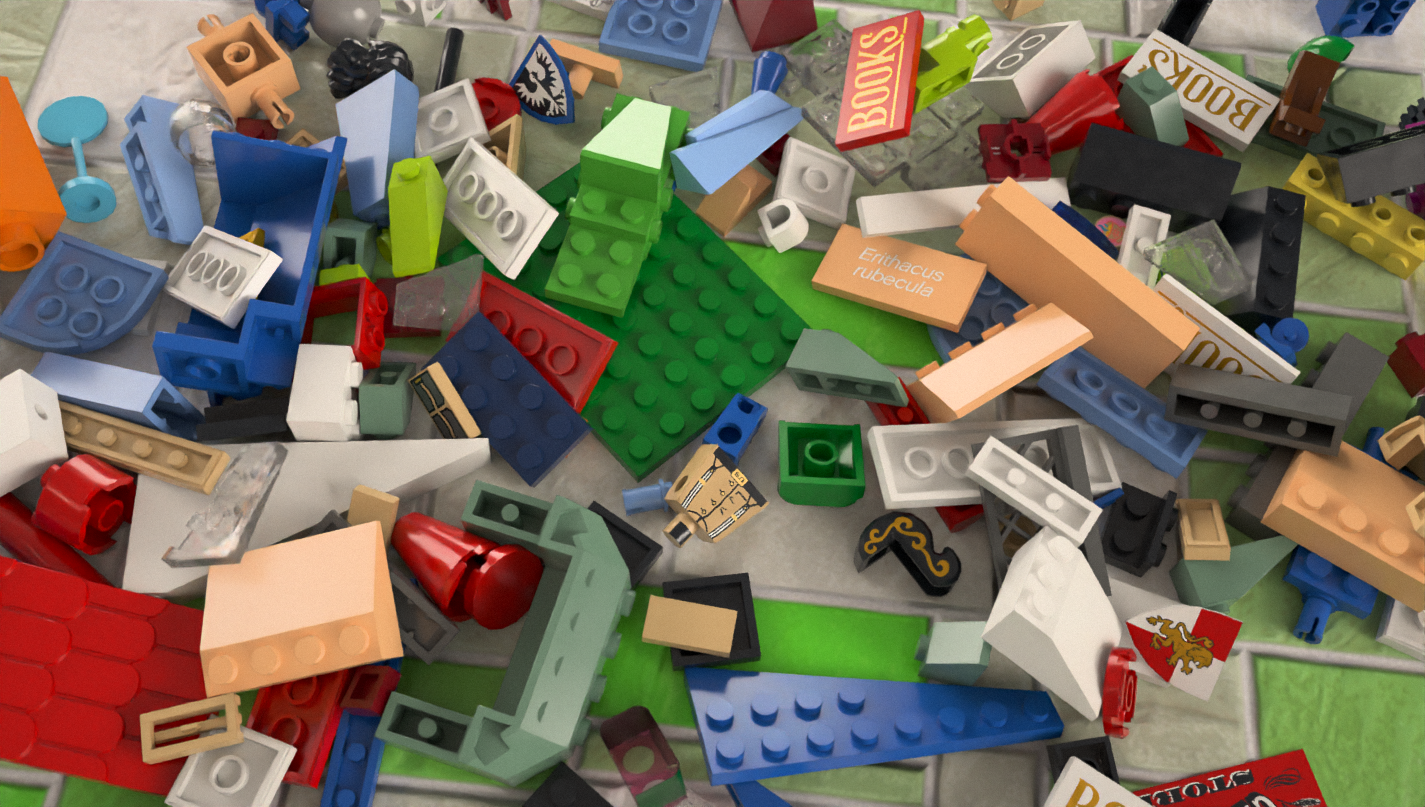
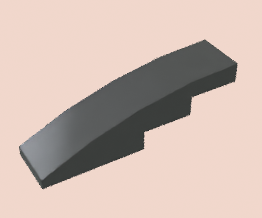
M330 510L307 537L352 527V525L336 510ZM387 558L401 641L424 662L430 665L459 633L460 629Z

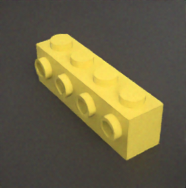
M1308 152L1283 186V190L1306 195L1303 217L1305 222L1403 280H1406L1425 260V220L1382 195L1375 196L1376 202L1361 207H1351L1350 203L1337 201L1318 159Z

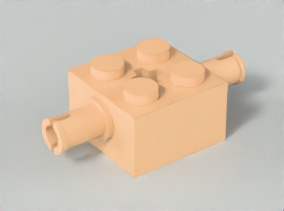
M252 13L226 27L223 26L220 19L214 14L207 15L214 25L213 27L208 24L204 17L201 18L197 28L204 35V38L186 48L199 77L227 111L235 124L238 117L248 118L262 110L275 128H284V125L278 118L279 116L289 125L294 119V113L282 99L300 90V86L290 58L256 16Z

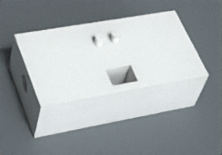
M21 369L0 380V497L43 474L51 465H59L68 460L57 391Z

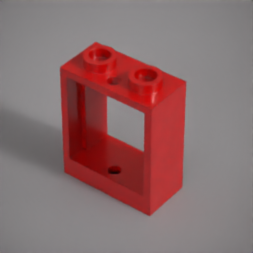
M367 277L313 287L301 344L312 343L314 318L357 310L354 345L349 346L352 348L356 361L362 363L363 370L380 368L381 351L385 347L383 334L384 316L388 311V302L385 294Z

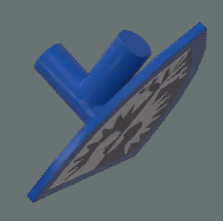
M539 35L509 85L514 89L515 94L519 98L521 108L530 116L542 122L555 125L575 123V99L568 77L570 73L565 70L563 62L552 46L542 35Z

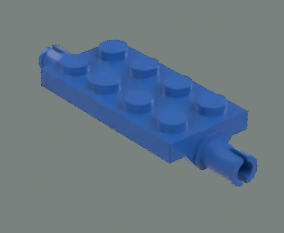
M1381 427L1370 428L1362 450L1357 449L1397 470L1386 462L1377 441L1383 436L1385 429ZM1403 469L1397 470L1415 481L1418 480L1417 476ZM1299 544L1293 549L1282 580L1298 587L1302 595L1301 600L1304 603L1297 625L1293 629V635L1301 639L1303 632H1307L1304 641L1310 644L1321 643L1329 616L1336 611L1348 612L1362 620L1371 615L1379 592L1377 588Z

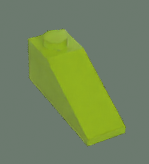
M431 156L416 159L407 158L393 163L388 186L392 269L396 278L434 271L448 190Z

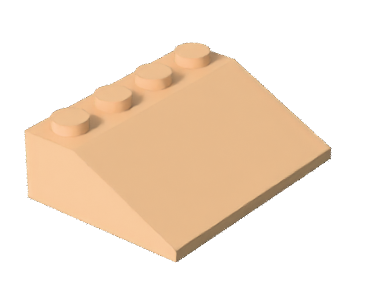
M1344 441L1341 442L1338 457L1297 448L1261 523L1419 613L1425 610V537L1415 531L1405 508L1425 491V486Z
M373 521L210 560L200 646L207 698L233 692L235 694L404 656L380 521Z

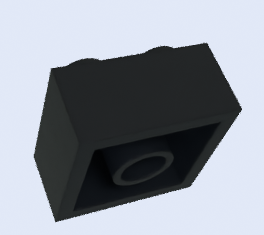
M1109 735L1046 746L1054 785L1070 757H1077L1120 785Z

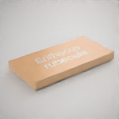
M842 223L811 282L814 290L958 333L986 275L987 264L889 236L862 238L861 228Z

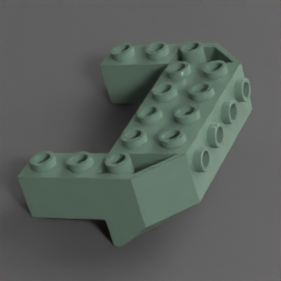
M476 480L460 519L465 530L497 542L502 546L505 544H519L536 556L543 558L545 569L493 709L478 705L474 717H470L392 691L374 737L386 745L515 787L571 758L576 745L584 747L592 725V720L586 719L591 702H600L607 681V676L601 675L606 658L614 660L622 637V634L616 632L621 615L629 617L635 601L636 591L630 590L629 570L600 515L559 495H556L554 503H550Z

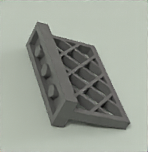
M1078 425L1063 426L997 439L1007 447L1022 444L1016 452L1021 456L1025 455L1032 442L1046 439L1049 458L1042 467V470L1049 473L1052 468L1054 478L1094 503ZM985 442L971 444L974 459ZM979 484L1000 591L1008 571L1007 564L1010 565L1012 561L1011 558L1004 554L1003 542L1011 530L1026 541H1029L1032 536L1015 525L1022 514L1020 511L1015 509L1010 518L1006 519L996 512L994 501L997 496ZM1096 520L1078 549L1082 551L1108 597L1112 596L1098 522ZM998 521L1005 525L1001 532ZM1041 525L1039 526L1035 534H1037L1043 528Z

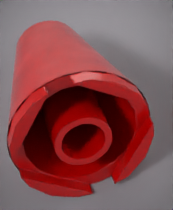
M1090 69L1077 73L1025 122L1041 123L1044 134L1048 136L1051 156L1079 148L1091 123L1122 131L1124 125L1123 118L1117 121L1115 110L1120 108L1118 99L1111 87L1098 73L1090 76L1088 75Z
M413 512L400 517L395 522L391 535L392 547L437 607L451 621L462 623L473 619L464 608V590L469 575L475 567L480 570L482 565L487 562L484 557L490 551L502 545L419 512Z

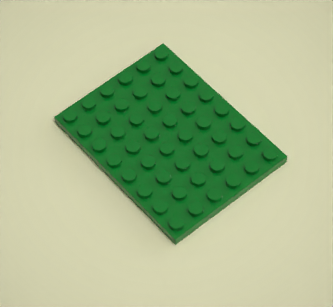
M579 162L536 191L559 214L515 280L505 276L467 238L439 256L437 261L443 272L467 298H469L482 272L485 271L618 342L580 415L587 419L588 424L593 428L591 433L639 483L714 425L737 393L749 397L783 371L803 329L812 328L674 193L669 211H663L660 219L662 221V229L657 244L652 243L646 261L643 260L623 318L546 298L545 287L570 225V221L565 220L569 199L571 197L576 198L579 192L577 188L578 177L581 171Z

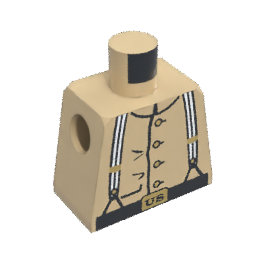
M702 444L665 496V501L676 512L677 516L662 531L678 548H682L694 534L704 542L717 543L763 510L769 502L717 444Z

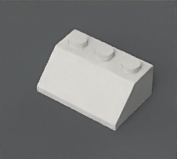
M1081 20L1032 25L1026 27L976 70L972 75L971 81L964 85V87L1003 118L1020 117V119L1025 120L1034 115L1042 105L1051 99L1077 73L1083 71L1096 57Z

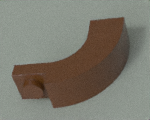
M1307 50L1300 51L1279 96L1281 100L1274 109L1269 127L1270 134L1307 147L1312 134H1319L1326 119L1319 117V112L1329 86L1341 63Z

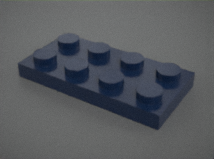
M479 311L421 368L422 371L436 362L440 363L479 427L481 435L489 439V443L530 487L535 488L593 430L588 422L521 352Z

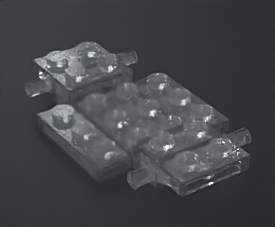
M833 19L781 52V55L787 60V69L794 75L780 84L781 92L786 97H790L801 88H806L816 96V98L802 106L801 116L874 188L900 170L899 178L914 192L1002 183H987L985 170H982L981 165L983 162L982 153H979L978 148L980 143L963 128L980 116L985 106L966 87L963 86L915 115L912 113L910 136L840 152L835 145L853 32L846 30L838 21Z

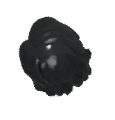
M345 37L343 41L337 44L336 50L331 52L327 60V66L330 71L326 76L331 79L328 82L330 92L335 99H345L394 69L412 82L414 80L412 61L408 59V54L396 43L369 39L368 46L370 48L367 49L358 40Z

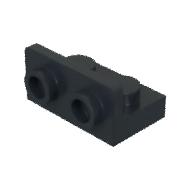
M1122 482L1121 486L1124 494L1115 500L1111 506L1101 534V543L1105 563L1141 578L1152 566L1158 568L1165 556L1167 545L1162 543L1165 531H1171L1178 517L1179 509L1174 508L1178 493L1169 490L1163 498H1160Z

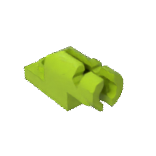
M970 15L959 21L957 24L959 28L955 26L949 27L944 33L921 46L918 66L919 73L917 74L913 105L914 115L971 81L977 57L990 48L987 43L993 40L989 26L979 15Z

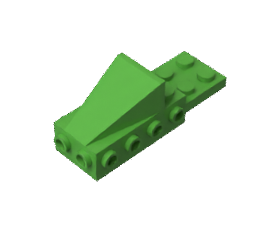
M618 93L612 107L605 108L601 120L602 130L582 149L580 154L581 171L577 183L579 192L577 197H571L567 204L565 220L570 221V225L545 287L546 298L623 318L643 260L646 261L652 243L657 244L662 229V221L660 219L663 211L668 212L673 198V189L671 188L675 176L669 153L687 146L685 134L694 130L689 128V111Z

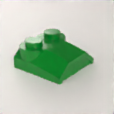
M779 420V477L777 491L780 497L794 505L847 507L854 504L858 499L863 498L866 485L860 424L837 425Z

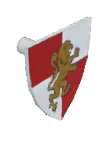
M1176 605L1147 610L1125 620L1133 643L1146 663L1166 682L1207 702L1243 624V621L1198 606Z

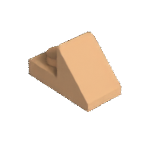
M747 165L714 193L705 195L696 211V215L704 223L725 237L772 190L773 182L750 165Z

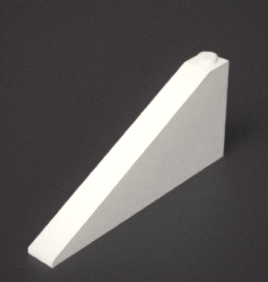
M489 439L204 444L225 451L231 458L209 496L140 473L138 474L122 589L168 600L170 603L178 605L189 603L206 595L210 560L306 538L330 510H336L347 520L353 489L359 484L399 497V505L404 504L491 464L492 452Z

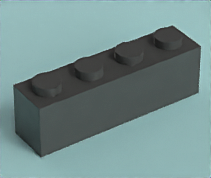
M1179 363L1169 385L1164 420L1338 457L1352 396Z

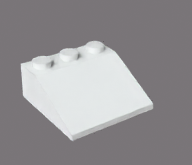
M1046 525L1015 552L981 638L1090 721L1098 718L1103 700V686L1108 658L1112 648L1118 647L1124 627L1082 551L1076 548L1066 537L1059 535Z

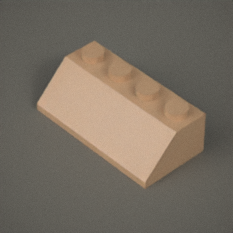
M1032 303L1013 314L1016 322L1006 328L1000 322L982 332L981 336L984 341L972 347L968 341L948 352L951 360L939 366L935 360L916 371L915 374L918 379L907 385V388L931 424L948 423L960 419L1093 339V335L1090 330L1053 303H1049L1039 309Z

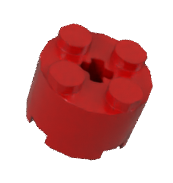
M90 454L78 455L65 462L62 466L58 464L51 465L42 475L40 485L43 490L37 502L36 510L32 514L31 522L39 529L87 555L101 554L117 542V540L111 537L120 528L123 521L129 524L132 523L137 485L134 484L133 477Z

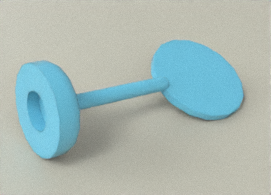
M86 96L67 97L54 102L42 112L38 118L37 126L42 138L51 145L72 147L77 177L68 180L62 185L58 195L67 213L66 218L81 223L103 220L114 212L117 205L115 191L109 183L100 178L87 175L82 144L92 141L103 132L108 123V113L101 102Z

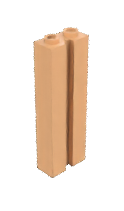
M1009 176L997 188L991 184L976 202L981 206L980 210L973 209L959 226L964 232L955 243L956 246L975 261L987 264V271L1028 304L1034 303L1037 309L1049 303H1053L1090 330L1094 338L1081 346L1144 389L1186 349L1200 329Z

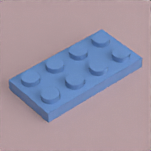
M1080 346L1054 361L1036 384L1045 390L1052 399L1063 402L1078 412L1085 421L1097 425L1115 437L1119 444L1133 449L1148 459L1156 469L1167 472L1176 479L1185 469L1208 432L1204 428L1164 420L1165 402Z

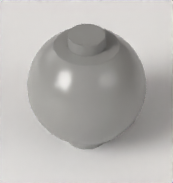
M379 0L299 1V4L307 9L310 14L309 22L314 32L321 40L333 47H337V44L343 41L345 37L358 40L363 46L368 43L371 37L374 39L378 38L385 23V19L380 17L382 8Z

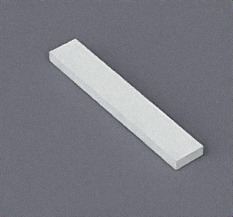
M1065 177L1050 178L1048 181L1017 182L1058 216L1066 217L1072 214ZM1001 183L992 185H994L997 188ZM991 184L860 197L856 200L862 238L960 228V224L973 209L980 210L981 206L976 202Z

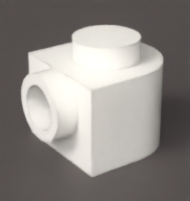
M778 199L757 210L763 224L758 227V231L768 248L773 245L779 253H782L799 244L806 237L809 229L808 221L793 201Z

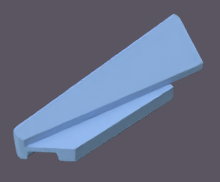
M759 90L685 134L687 146L669 153L677 188L705 195L714 193L807 117L806 112L801 108L791 106L771 91Z
M142 95L124 118L130 132L120 143L149 236L171 240L174 243L191 245L204 226L183 107L174 102Z

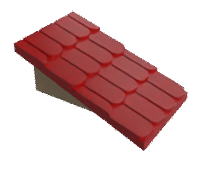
M0 556V761L166 798L188 756L151 765L143 762L140 714L208 699L200 655L204 611ZM220 710L154 726V733L208 720L211 714L218 716ZM200 734L155 744V749L198 739Z

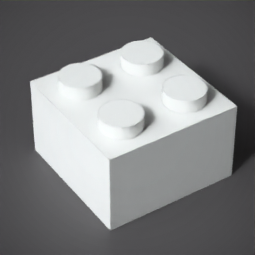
M299 344L286 419L297 442L364 441L365 434L360 432L359 385L363 381V366L361 362L356 361L351 346Z

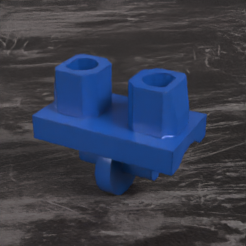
M254 0L256 11L265 18L266 30L276 42L282 39L294 51L309 39L310 32L305 26L309 22L310 14L299 4L300 0Z
M1286 318L1274 326L1272 334L1270 328L1265 323L1255 330L1256 337L1260 343L1294 368L1298 365L1295 352L1302 350L1309 340L1308 328L1304 322L1295 318Z

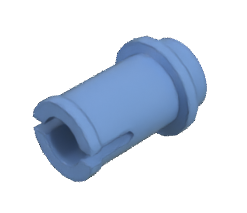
M658 479L659 484L628 490L622 489L626 516L658 509H664V513L669 512L668 508L670 506L665 501V496L672 487V481L664 483L663 479Z

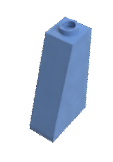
M395 69L335 104L340 136L348 138L344 160L353 215L363 221L378 223V230L390 225L388 186L393 163L407 158H414L419 88Z
M51 352L44 353L31 374L32 377L57 391L58 400L195 442L197 440L196 425L206 424L205 416L168 380L160 375Z

